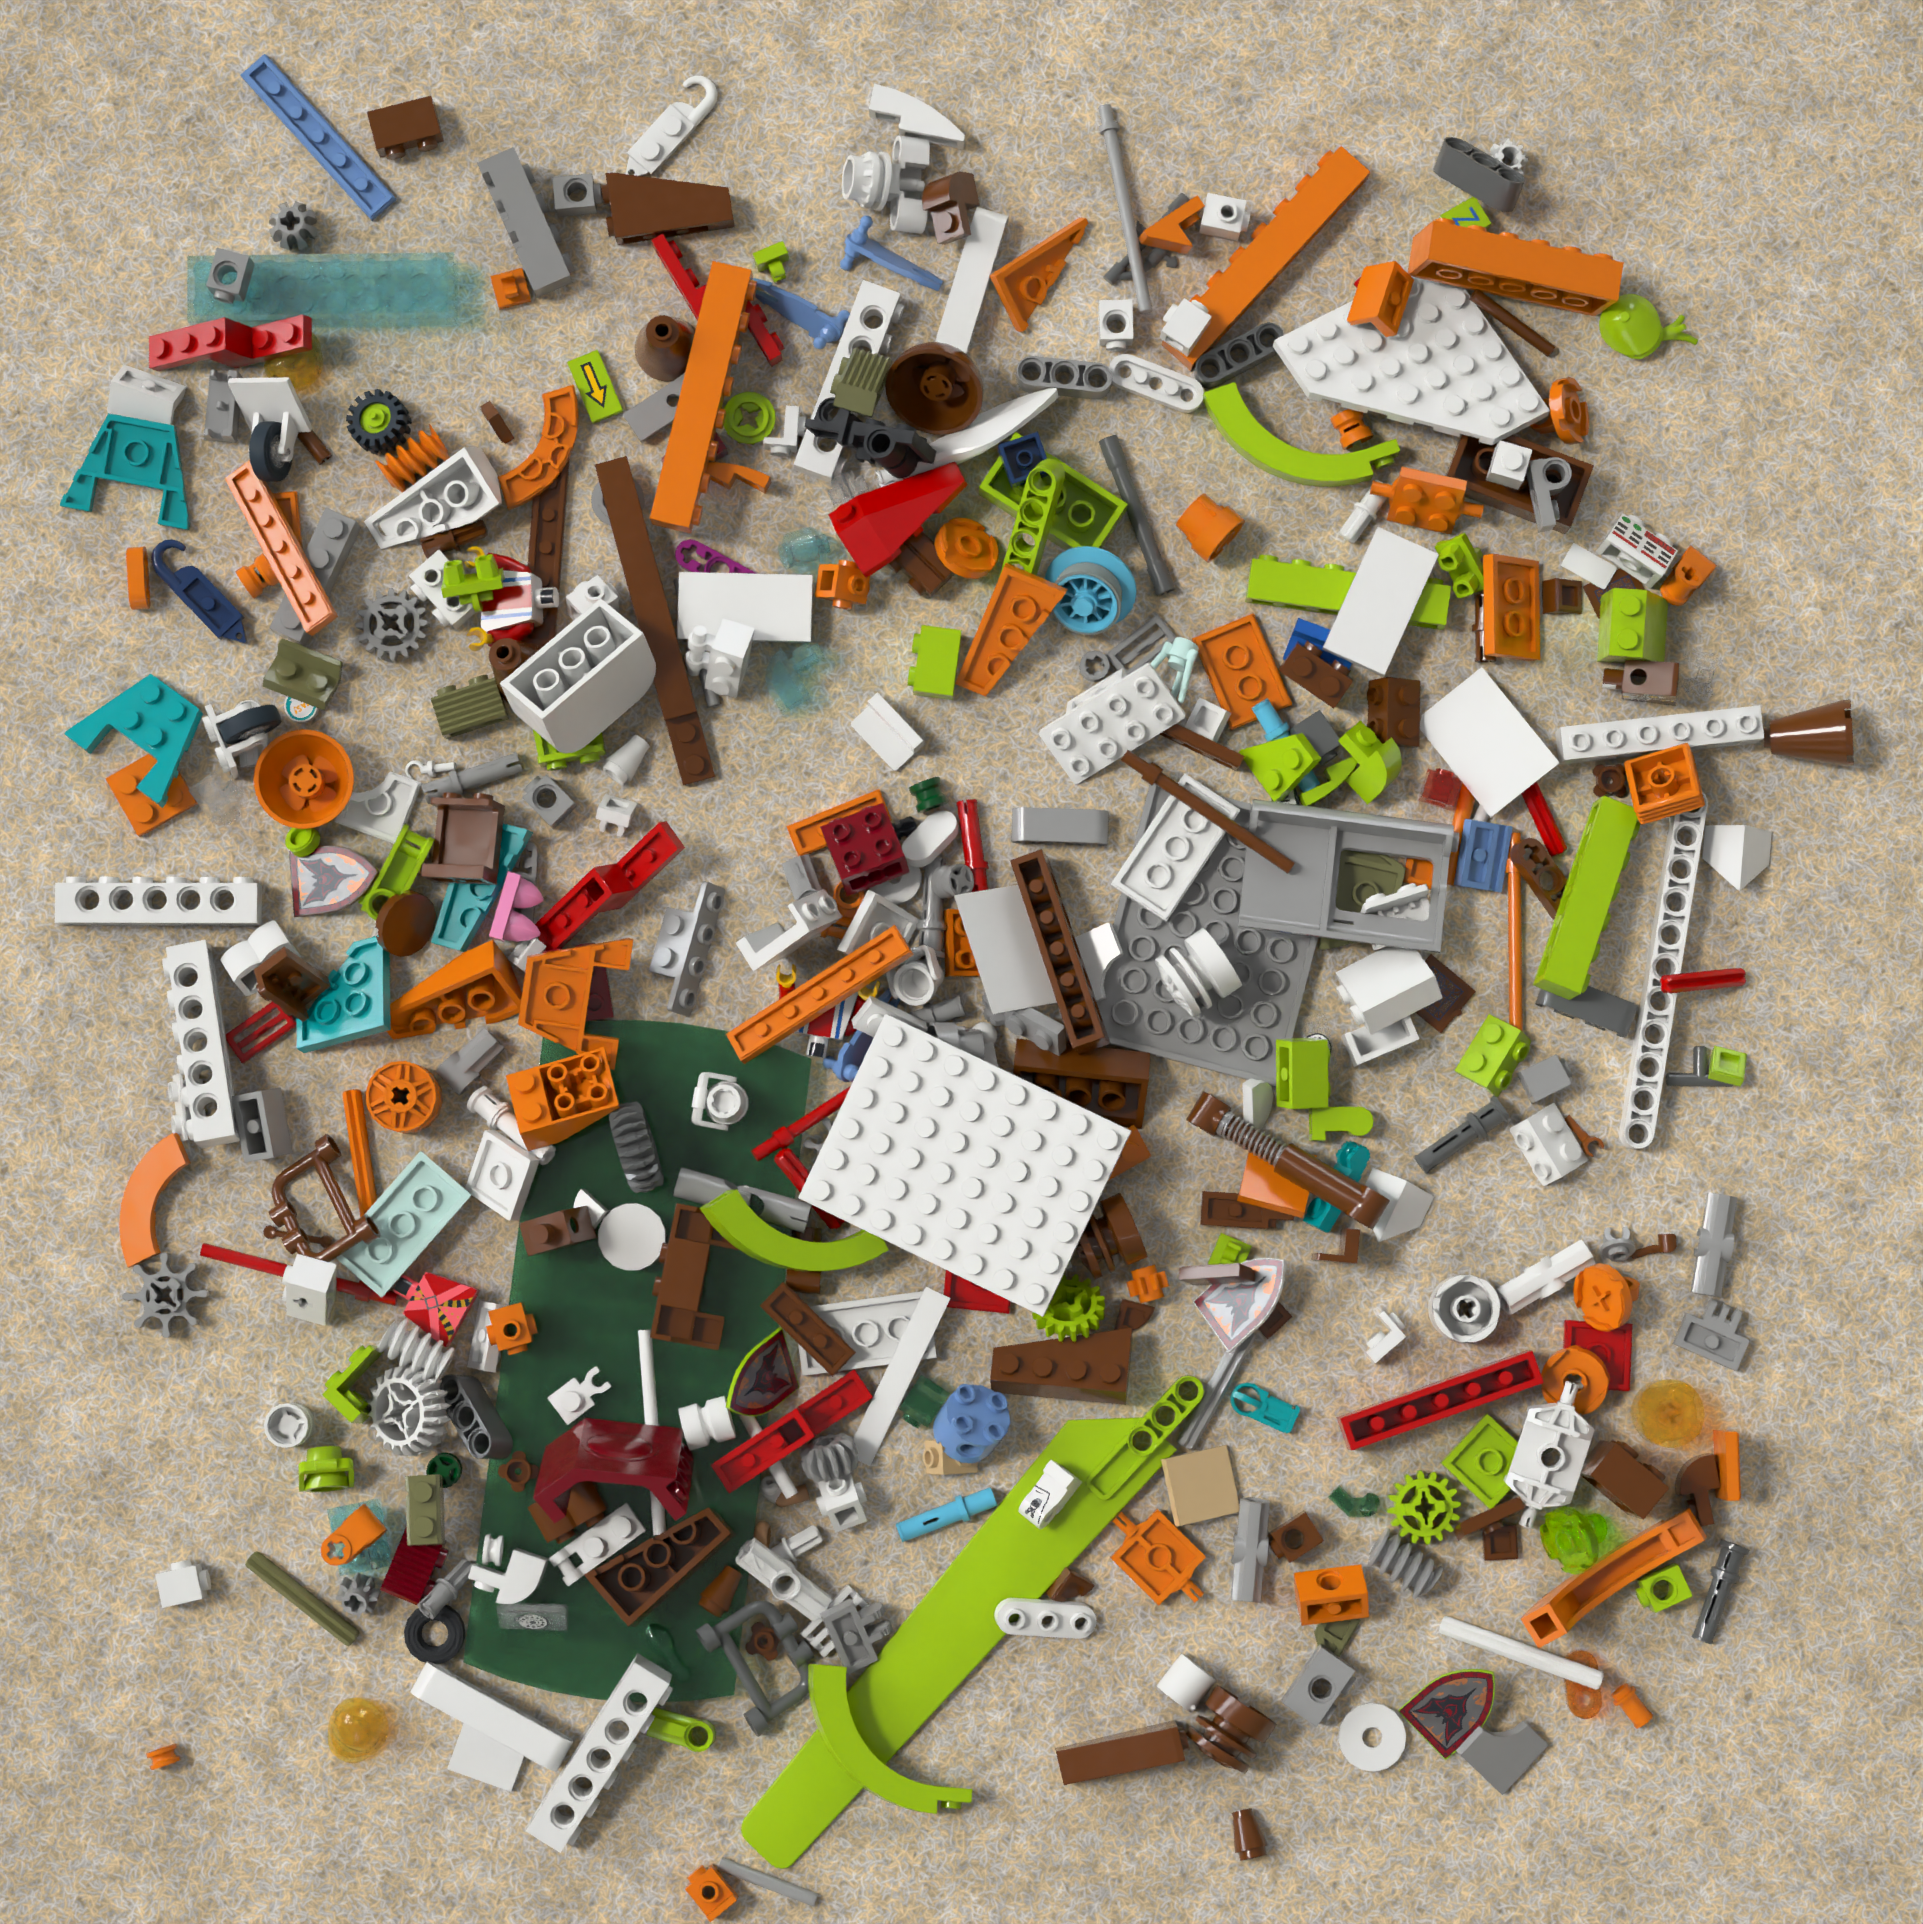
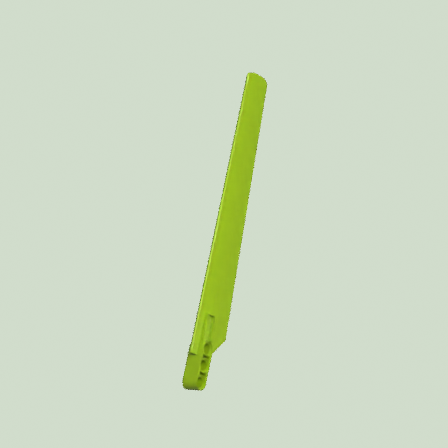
M1191 1375L1181 1376L1142 1417L1068 1420L877 1654L878 1660L869 1664L847 1691V1701L855 1727L867 1747L882 1763L886 1765L1007 1634L1000 1629L995 1621L994 1613L997 1605L1007 1598L1039 1599L1052 1586L1066 1566L1069 1567L1162 1467L1161 1459L1169 1458L1177 1451L1166 1438L1201 1401L1204 1389L1199 1379ZM1185 1381H1192L1197 1385L1198 1392L1192 1400H1184L1179 1396V1387ZM1161 1406H1169L1174 1410V1420L1168 1425H1161L1156 1421L1155 1414ZM1138 1431H1146L1151 1435L1152 1442L1147 1449L1140 1450L1134 1447L1132 1439ZM1050 1460L1061 1464L1082 1483L1051 1522L1043 1529H1039L1018 1511L1024 1498L1032 1491L1045 1473L1043 1469ZM1012 1614L1008 1621L1010 1623L1016 1622L1019 1614ZM818 1728L746 1815L742 1823L741 1832L744 1839L775 1868L784 1869L792 1866L863 1789L837 1763L823 1741Z

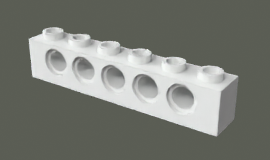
M865 280L862 281L811 419H814L817 409L823 400L835 397V394L830 393L834 376L838 374L843 357L850 358L853 349L859 346L868 347L872 354L877 353L878 356L881 353L887 355L893 336L888 333L892 323H899L905 306L900 304V293ZM870 316H878L883 321L882 325L876 329L868 328L864 322ZM831 411L828 414V421L832 420L830 417ZM851 411L856 417L858 416V413ZM807 429L793 464L794 470L832 484L834 477H841L847 459L843 458L842 455L846 446H841L835 440L837 443L835 449L830 452H824L818 447L819 442L824 438L816 437Z
M1758 705L1560 727L1555 732L1558 761L1559 765L1643 756L1683 743H1688L1691 750L1756 744L1764 739L1761 708Z
M66 877V883H55V923L64 926H262V885L254 883V878L233 877V883H220L219 877H200V883H187L186 877H166V883H153L152 877H133V883H120L119 877H99V883H86V877ZM97 892L99 904L96 908L88 910L85 906V899L90 893ZM130 892L133 896V903L128 909L121 910L118 904L119 898L122 894ZM194 892L198 893L200 896L199 906L193 910H188L185 905L187 896ZM157 893H165L167 897L165 906L162 909L155 910L152 906L153 897ZM224 893H232L234 897L233 905L227 910H221L219 907L220 897Z
M206 940L166 947L167 958L162 959L166 978L171 980L172 990L167 991V998L170 1009L175 1010L177 1022L172 1023V1032L175 1042H180L181 1055H177V1065L180 1075H185L186 1087L182 1088V1099L184 1106L190 1108L191 1120L186 1121L189 1139L194 1140L201 1149L239 1142L240 1138L232 1096L235 1095L212 947ZM192 973L198 974V979L194 985L190 987L183 986V981L187 975ZM197 1005L203 1007L202 1013L198 1018H188L189 1010ZM207 1038V1046L202 1051H193V1044L197 1039ZM205 1070H212L211 1080L205 1084H198L199 1074ZM211 1102L217 1103L216 1112L212 1116L204 1117L202 1112L205 1105Z
M637 1653L533 1814L526 1829L527 1833L561 1853L566 1844L572 1846L583 1829L578 1826L584 1816L591 1818L601 1801L596 1798L601 1789L609 1790L619 1773L614 1769L621 1759L627 1762L637 1746L632 1741L639 1731L645 1734L653 1722L655 1716L651 1712L657 1703L663 1706L673 1690L669 1686L672 1678L671 1673ZM635 1692L642 1693L647 1698V1702L641 1705L635 1704L631 1701L629 1695ZM623 1721L628 1725L629 1730L623 1733L617 1732L613 1729L611 1723ZM605 1749L609 1752L611 1758L605 1761L599 1760L594 1756L593 1751ZM586 1777L592 1782L593 1786L586 1789L581 1788L576 1784L575 1779ZM568 1805L573 1809L574 1814L572 1816H563L559 1813L557 1807Z

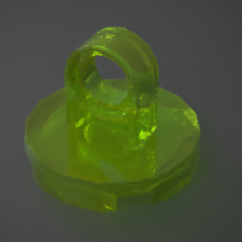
M1561 1506L1546 1513L1544 1516L1546 1518L1545 1524L1540 1526V1536L1551 1560L1557 1558L1564 1565L1561 1569L1566 1573L1574 1575L1592 1568L1598 1560L1599 1544L1605 1540L1608 1528L1604 1517L1597 1513L1581 1514L1576 1509L1567 1506ZM1589 1520H1591V1521L1593 1522V1524H1594V1529H1593L1592 1525L1589 1523Z

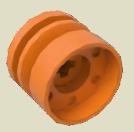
M407 1061L390 1062L379 1068L369 1079L365 1092L366 1106L372 1118L382 1127L403 1134L418 1133L431 1126L439 1116L443 1104L442 1088L436 1077L426 1068ZM399 1089L405 1092L409 1090L410 1093L406 1096L407 1104L395 1102L399 1097L396 1093Z

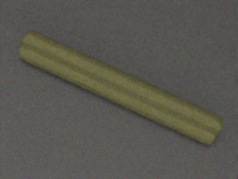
M256 1551L248 1558L245 1564L248 1569L344 1645L350 1646L357 1639L359 1630L260 1552Z

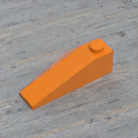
M494 940L462 953L390 1004L391 1030L386 1032L395 1040L431 1034L435 1031L436 1024H454L455 1029L466 1028V1019L485 1016L486 1024H491L518 1014L520 1012L522 991L509 960Z

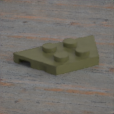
M1351 850L1342 851L1340 855L1336 907L1342 911L1360 913L1363 904L1366 903V899L1379 893H1384L1385 896L1397 893V890L1402 887L1406 868L1388 855ZM1321 937L1318 950L1325 951L1358 942Z

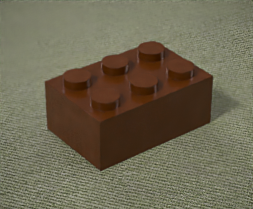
M1600 1440L1585 1458L1580 1476L1627 1515L1644 1520L1669 1490L1670 1487L1663 1482L1666 1476L1653 1465L1642 1464L1636 1459L1639 1454L1625 1442Z

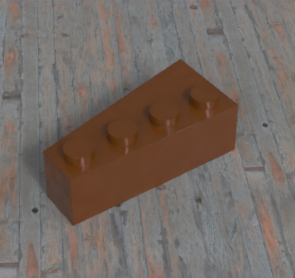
M1132 1328L1091 1333L1087 1338L1083 1335H1078L1075 1342L1070 1337H1065L1062 1342L1058 1341L1057 1338L993 1348L990 1375L991 1390L1002 1394L1126 1405L1133 1340Z
M708 1507L669 1528V1530L641 1543L636 1548L615 1557L599 1568L591 1570L584 1574V1576L628 1627H636L737 1534L715 1509Z

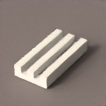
M847 1584L832 1599L828 1609L840 1604L848 1595L853 1598L852 1602L855 1607L858 1604L862 1608L870 1605ZM820 1618L810 1621L800 1631V1634L825 1657L834 1648L831 1639L824 1646L820 1643L828 1635L826 1627L815 1637L811 1634L823 1621Z

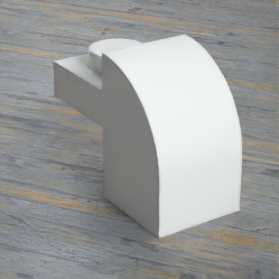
M516 1548L513 1550L506 1573L475 1563L471 1567L468 1578L475 1580L474 1586L488 1592H494L495 1588L500 1589L496 1603L513 1604L524 1600L539 1587L549 1558Z

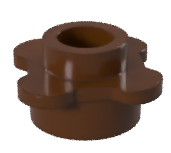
M1599 764L1594 767L1592 773L1596 777V785L1593 788V793L1597 797H1602L1605 794H1614L1616 797H1621L1626 793V787L1624 786L1626 771L1623 765L1616 764L1615 766L1605 767ZM1607 778H1611V779H1612V783H1611V784H1608V783H1607V781H1606Z
M516 1451L512 1454V1459L507 1464L500 1465L498 1474L511 1484L513 1491L521 1492L525 1489V1484L531 1478L538 1477L539 1468L537 1465H532L526 1459V1454L523 1451ZM517 1468L522 1470L520 1475L515 1472Z
M762 1622L754 1623L751 1627V1640L745 1645L747 1653L750 1655H763L768 1661L774 1660L778 1656L776 1649L780 1639L776 1636L773 1629L765 1627ZM763 1638L768 1640V1643L765 1645L761 1642Z

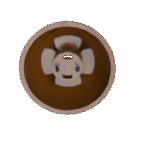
M941 342L918 344L903 352L892 364L885 384L886 396L895 414L907 425L928 434L947 435L965 429L976 419L983 402V382L975 363L960 349Z

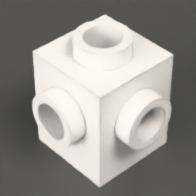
M597 575L589 581L581 582L572 593L566 596L567 614L574 621L600 598L619 613V593L611 583L606 584Z
M851 1473L843 1475L839 1479L818 1482L822 1496L816 1498L822 1517L829 1516L835 1533L867 1522L862 1503L867 1501V1497L862 1483L855 1484Z

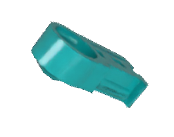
M1240 1383L1234 1387L1230 1395V1403L1235 1412L1239 1415L1248 1416L1283 1433L1291 1432L1300 1412L1299 1406L1296 1405L1292 1409L1293 1405L1271 1395L1268 1398L1269 1392L1260 1389L1252 1383ZM1243 1387L1254 1389L1259 1395L1260 1401L1238 1392V1389ZM1234 1397L1257 1408L1252 1412L1242 1411L1236 1406Z

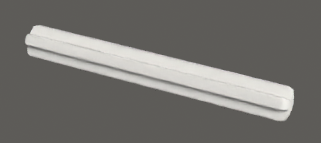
M1449 1616L1443 1617L1439 1627V1632L1445 1636L1595 1690L1601 1686L1604 1673L1594 1668Z

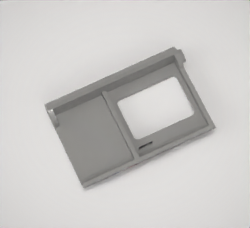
M1258 799L1252 800L1248 831L1294 861L1295 864L1287 874L1246 846L1238 927L1441 952L1449 857L1451 852H1457L1459 844V832H1454L1453 825ZM1351 850L1430 861L1433 864L1428 919L1419 921L1339 910L1336 907V894L1341 852Z

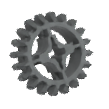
M637 1101L620 1104L618 1109L609 1113V1121L628 1185L635 1193L655 1190L656 1187L663 1185L664 1175L644 1109Z

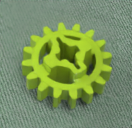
M1077 1274L1072 1277V1280H1067L1066 1276L1063 1275L1045 1315L1042 1317L1032 1312V1318L1036 1320L1038 1330L1045 1328L1048 1338L1056 1333L1058 1334V1341L1062 1342L1065 1336H1070L1071 1340L1075 1342L1077 1334L1081 1333L1087 1338L1089 1337V1328L1099 1329V1320H1104L1105 1298L1101 1296L1099 1286L1091 1288V1279L1087 1278L1083 1282H1079Z
M1417 1470L1416 1479H1412L1406 1473L1404 1475L1406 1482L1404 1485L1396 1482L1393 1484L1398 1491L1397 1494H1388L1387 1496L1389 1500L1394 1502V1506L1386 1508L1387 1513L1395 1514V1518L1391 1520L1390 1525H1401L1398 1535L1404 1537L1411 1533L1410 1542L1415 1544L1419 1536L1423 1538L1426 1545L1430 1544L1431 1536L1433 1535L1439 1541H1442L1443 1535L1441 1531L1445 1529L1453 1532L1454 1529L1449 1522L1450 1520H1459L1460 1516L1453 1513V1508L1461 1506V1502L1452 1501L1451 1498L1457 1493V1490L1455 1488L1448 1490L1445 1488L1449 1481L1445 1477L1437 1482L1436 1472L1431 1471L1428 1478H1424L1422 1470ZM1428 1485L1438 1489L1444 1499H1435L1431 1496ZM1414 1487L1415 1494L1408 1502H1402L1407 1491ZM1422 1497H1424L1425 1502L1432 1504V1509L1426 1510L1425 1518H1423L1421 1512L1415 1510V1506L1421 1504ZM1445 1512L1440 1523L1433 1527L1434 1518L1439 1513ZM1403 1516H1413L1418 1522L1419 1530L1408 1525Z

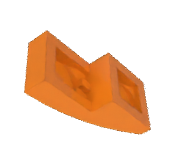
M710 462L706 473L711 474L710 480L729 490L735 480L738 479L766 494L772 483L770 476L737 464Z

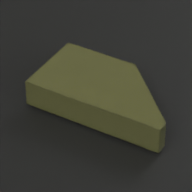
M1351 1619L1318 1624L1314 1630L1317 1646L1321 1644L1340 1657L1361 1620Z

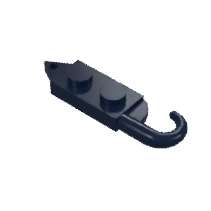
M173 539L164 540L157 544L151 555L152 567L156 574L218 639L222 640L225 638L247 644L242 621L245 617L198 568L186 566L174 573L163 561V554L168 548L173 547L185 551L186 546L180 541ZM238 634H242L241 639H237Z

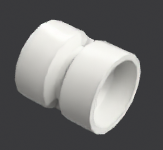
M725 1396L707 1400L703 1408L696 1403L678 1409L682 1429L690 1451L708 1446L710 1439L713 1438L718 1443L736 1438L731 1412L726 1408L727 1399Z
M296 1402L279 1404L272 1408L266 1415L264 1422V1431L268 1440L282 1448L299 1446L305 1443L312 1436L315 1427L311 1411L304 1405Z

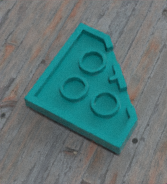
M376 936L352 943L346 951V954L349 955L338 971L333 969L328 976L331 986L317 997L309 1010L307 1009L309 1018L304 1022L297 1018V1049L302 1053L391 1030L390 953L378 944Z

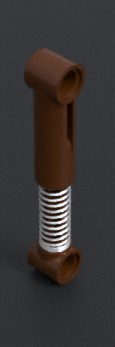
M1204 1091L1186 1119L1213 1137L1219 1134V1136L1222 1135L1223 1138H1227L1228 1141H1233V1144H1238V1147L1243 1146V1150L1248 1149L1249 1153L1253 1152L1254 1156L1258 1155L1259 1159L1263 1158L1264 1162L1268 1161L1269 1165H1273L1275 1173L1338 1208L1349 1217L1372 1230L1390 1202L1383 1195L1362 1183L1356 1182L1293 1143H1290L1288 1146H1286V1143L1281 1145V1141L1276 1142V1138L1271 1139L1270 1135L1266 1136L1265 1131L1260 1133V1128L1255 1130V1125L1250 1127V1122L1245 1124V1119L1240 1121V1116L1236 1118L1235 1113H1231L1230 1106Z

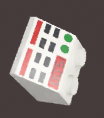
M1622 513L1595 552L1651 589L1666 572L1678 550L1672 547L1673 542L1666 536L1659 533L1654 535L1645 529V523L1634 515L1626 516Z

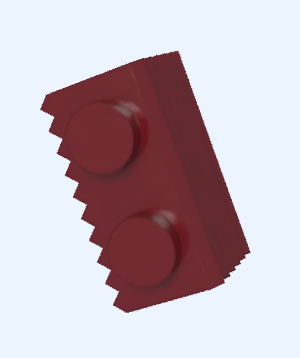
M406 1526L380 1590L417 1605L435 1587L436 1582L431 1580L436 1567L442 1569L449 1550L444 1548L445 1545L407 1546Z

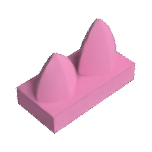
M509 871L507 873L489 934L491 939L502 942L505 940L518 942L540 936L541 932L530 919L514 911V908L524 909L536 906L543 902L544 899L538 888L530 881L523 879L519 874Z

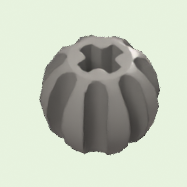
M297 201L290 208L287 202L278 205L281 212L278 214L271 213L269 224L274 226L269 229L273 241L278 242L281 240L280 247L290 251L296 243L299 250L309 247L305 239L312 238L315 240L318 229L312 226L317 223L314 211H306V205ZM292 221H297L298 224L294 225V230L290 231L288 227L292 226Z

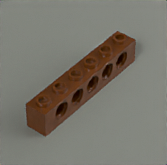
M1040 849L1010 860L1072 1048L1080 1055L1111 1044L1048 856Z

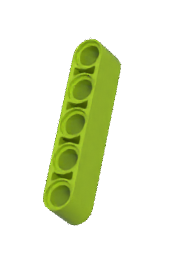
M1048 458L1042 460L1030 471L1027 477L1002 570L1005 563L1013 566L1014 564H1020L1024 567L1025 571L1036 576L1038 574L1065 478L1063 466L1055 459ZM1040 471H1044L1051 476L1052 484H1048L1041 479ZM1032 502L1038 503L1042 507L1043 515L1034 512L1031 506ZM1023 533L1031 535L1035 545L1026 543Z

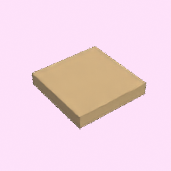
M1227 1445L1161 1459L1175 1526L1239 1512V1501Z

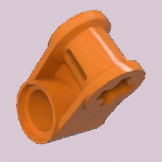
M1690 545L1660 587L1661 595L1672 605H1684L1693 592L1699 589L1717 565Z
M840 882L834 890L833 899L837 903V909L842 918L833 924L848 928L865 897L864 890L859 892V898L855 903L846 904L840 897L841 891L844 888L842 882ZM832 924L821 932L820 937L826 938L831 936L843 939L847 930L834 927Z
M363 1504L324 1540L321 1546V1556L330 1565L348 1564L362 1551L386 1533L387 1528L369 1507ZM334 1543H344L345 1547L342 1549L344 1557L333 1555V1552L336 1550L333 1545Z

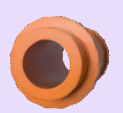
M1624 1683L1611 1694L1614 1698L1613 1704L1615 1706L1619 1705L1632 1721L1634 1727L1638 1729L1652 1719L1653 1714L1636 1695V1688L1634 1686L1630 1687L1628 1683Z

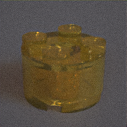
M1656 1379L1646 1383L1635 1395L1630 1410L1632 1424L1638 1434L1651 1444L1667 1448L1680 1447L1691 1442L1700 1434L1705 1416L1703 1402L1694 1388L1682 1381L1673 1379ZM1666 1404L1668 1408L1674 1409V1414L1669 1418L1670 1421L1667 1418H1661V1412L1666 1410Z

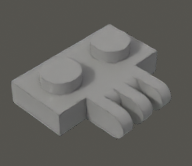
M1710 1298L1702 1318L1685 1313L1672 1344L1737 1371L1750 1341L1735 1334L1742 1311L1735 1309L1729 1321L1726 1317L1730 1306L1723 1303L1718 1315L1713 1314L1718 1301Z

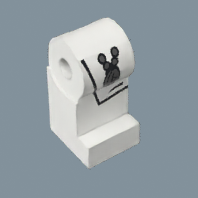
M1050 1460L1043 1469L1045 1473L1032 1491L1024 1498L1018 1511L1039 1529H1043L1051 1522L1082 1483L1061 1464Z

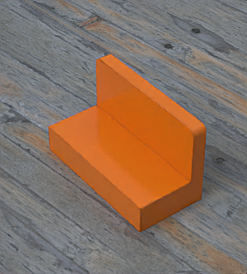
M1396 261L1366 266L1363 269L1347 322L1350 325L1371 322L1385 337L1397 335L1414 279Z

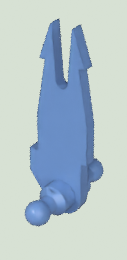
M863 216L860 219L859 227L854 229L852 234L847 235L844 242L846 244L844 249L845 256L840 261L841 269L845 271L850 270L854 259L862 254L872 259L873 262L920 283V285L937 291L941 287L943 281L928 270H923L900 255L880 246V243L868 238L867 231L873 224L870 216Z
M757 278L753 279L758 282V287L770 294L768 295L757 289L755 297L764 305H769L791 322L809 331L808 335L814 338L813 345L816 349L821 350L826 346V343H831L841 338L845 328L844 323L848 321L850 315L847 310H841L837 317H830L818 310L816 305L800 296L773 286L772 282Z
M890 988L878 999L888 1004L892 997ZM892 998L889 1005L897 1008L900 998ZM857 1030L850 1042H845L839 1052L838 1060H835L832 1056H826L823 1059V1066L827 1069H833V1073L836 1074L839 1080L853 1082L874 1037Z

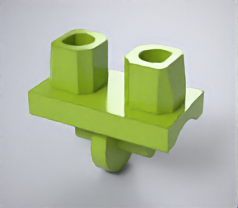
M1466 533L1446 541L1437 542L1434 546L1439 554L1437 561L1441 569L1447 571L1454 582L1452 589L1457 598H1463L1484 590L1483 564L1480 561L1483 553L1479 547L1473 548Z
M493 554L475 558L474 562L477 573L465 574L462 560L445 562L444 578L441 586L443 598L459 596L460 605L472 603L474 611L481 612L483 610L482 601L494 599L492 590L503 588V580H505L503 568L498 569Z

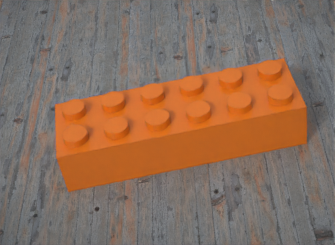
M1438 218L1413 237L1408 274L1416 278L1471 290L1478 289L1484 293L1597 316L1618 301L1624 262L1613 260V256L1608 254H1584L1577 247L1565 246L1557 248L1550 246V242L1545 240H1521L1514 233L1502 232L1494 234L1487 232V229L1482 226L1470 225L1463 227L1455 225V221L1451 219Z

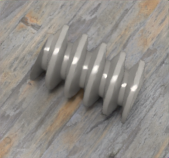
M1386 1528L1369 1553L1368 1566L1371 1567L1380 1562L1379 1574L1383 1575L1388 1570H1391L1390 1582L1394 1583L1399 1578H1402L1401 1590L1405 1591L1410 1586H1413L1412 1598L1414 1599L1422 1594H1427L1440 1578L1444 1568L1440 1566L1433 1570L1434 1560L1431 1558L1422 1562L1423 1552L1420 1550L1410 1555L1412 1545L1407 1542L1399 1547L1401 1537L1396 1534L1388 1539L1390 1529Z

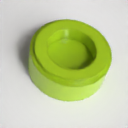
M291 828L286 836L285 845L295 856L305 857L314 852L318 847L320 834L315 828Z

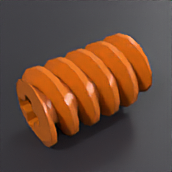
M430 424V436L420 430L418 431L419 443L410 437L407 439L409 450L404 449L400 445L396 446L397 458L387 452L385 454L387 465L375 460V463L390 485L402 493L406 490L405 480L414 485L417 482L415 473L424 477L428 474L427 465L435 469L439 466L438 458L444 462L449 459L447 448Z

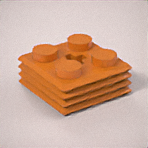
M1688 743L1624 762L1634 812L1640 824L1658 821L1705 805L1695 758Z

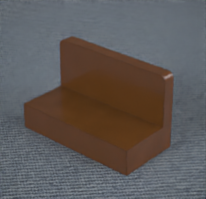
M1341 1229L1338 1255L1312 1253L1311 1260L1357 1264L1360 1229Z

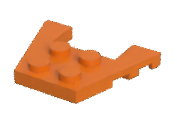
M625 938L527 956L518 1025L572 1049L577 1054L604 1047L611 1070H615L619 1038L584 1033L593 967L600 966L629 971L633 939Z

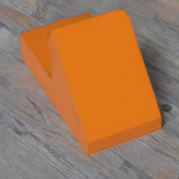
M1198 195L1144 230L1138 240L1142 245L1187 254L1193 245L1183 230H1187L1200 220L1198 215L1205 205Z

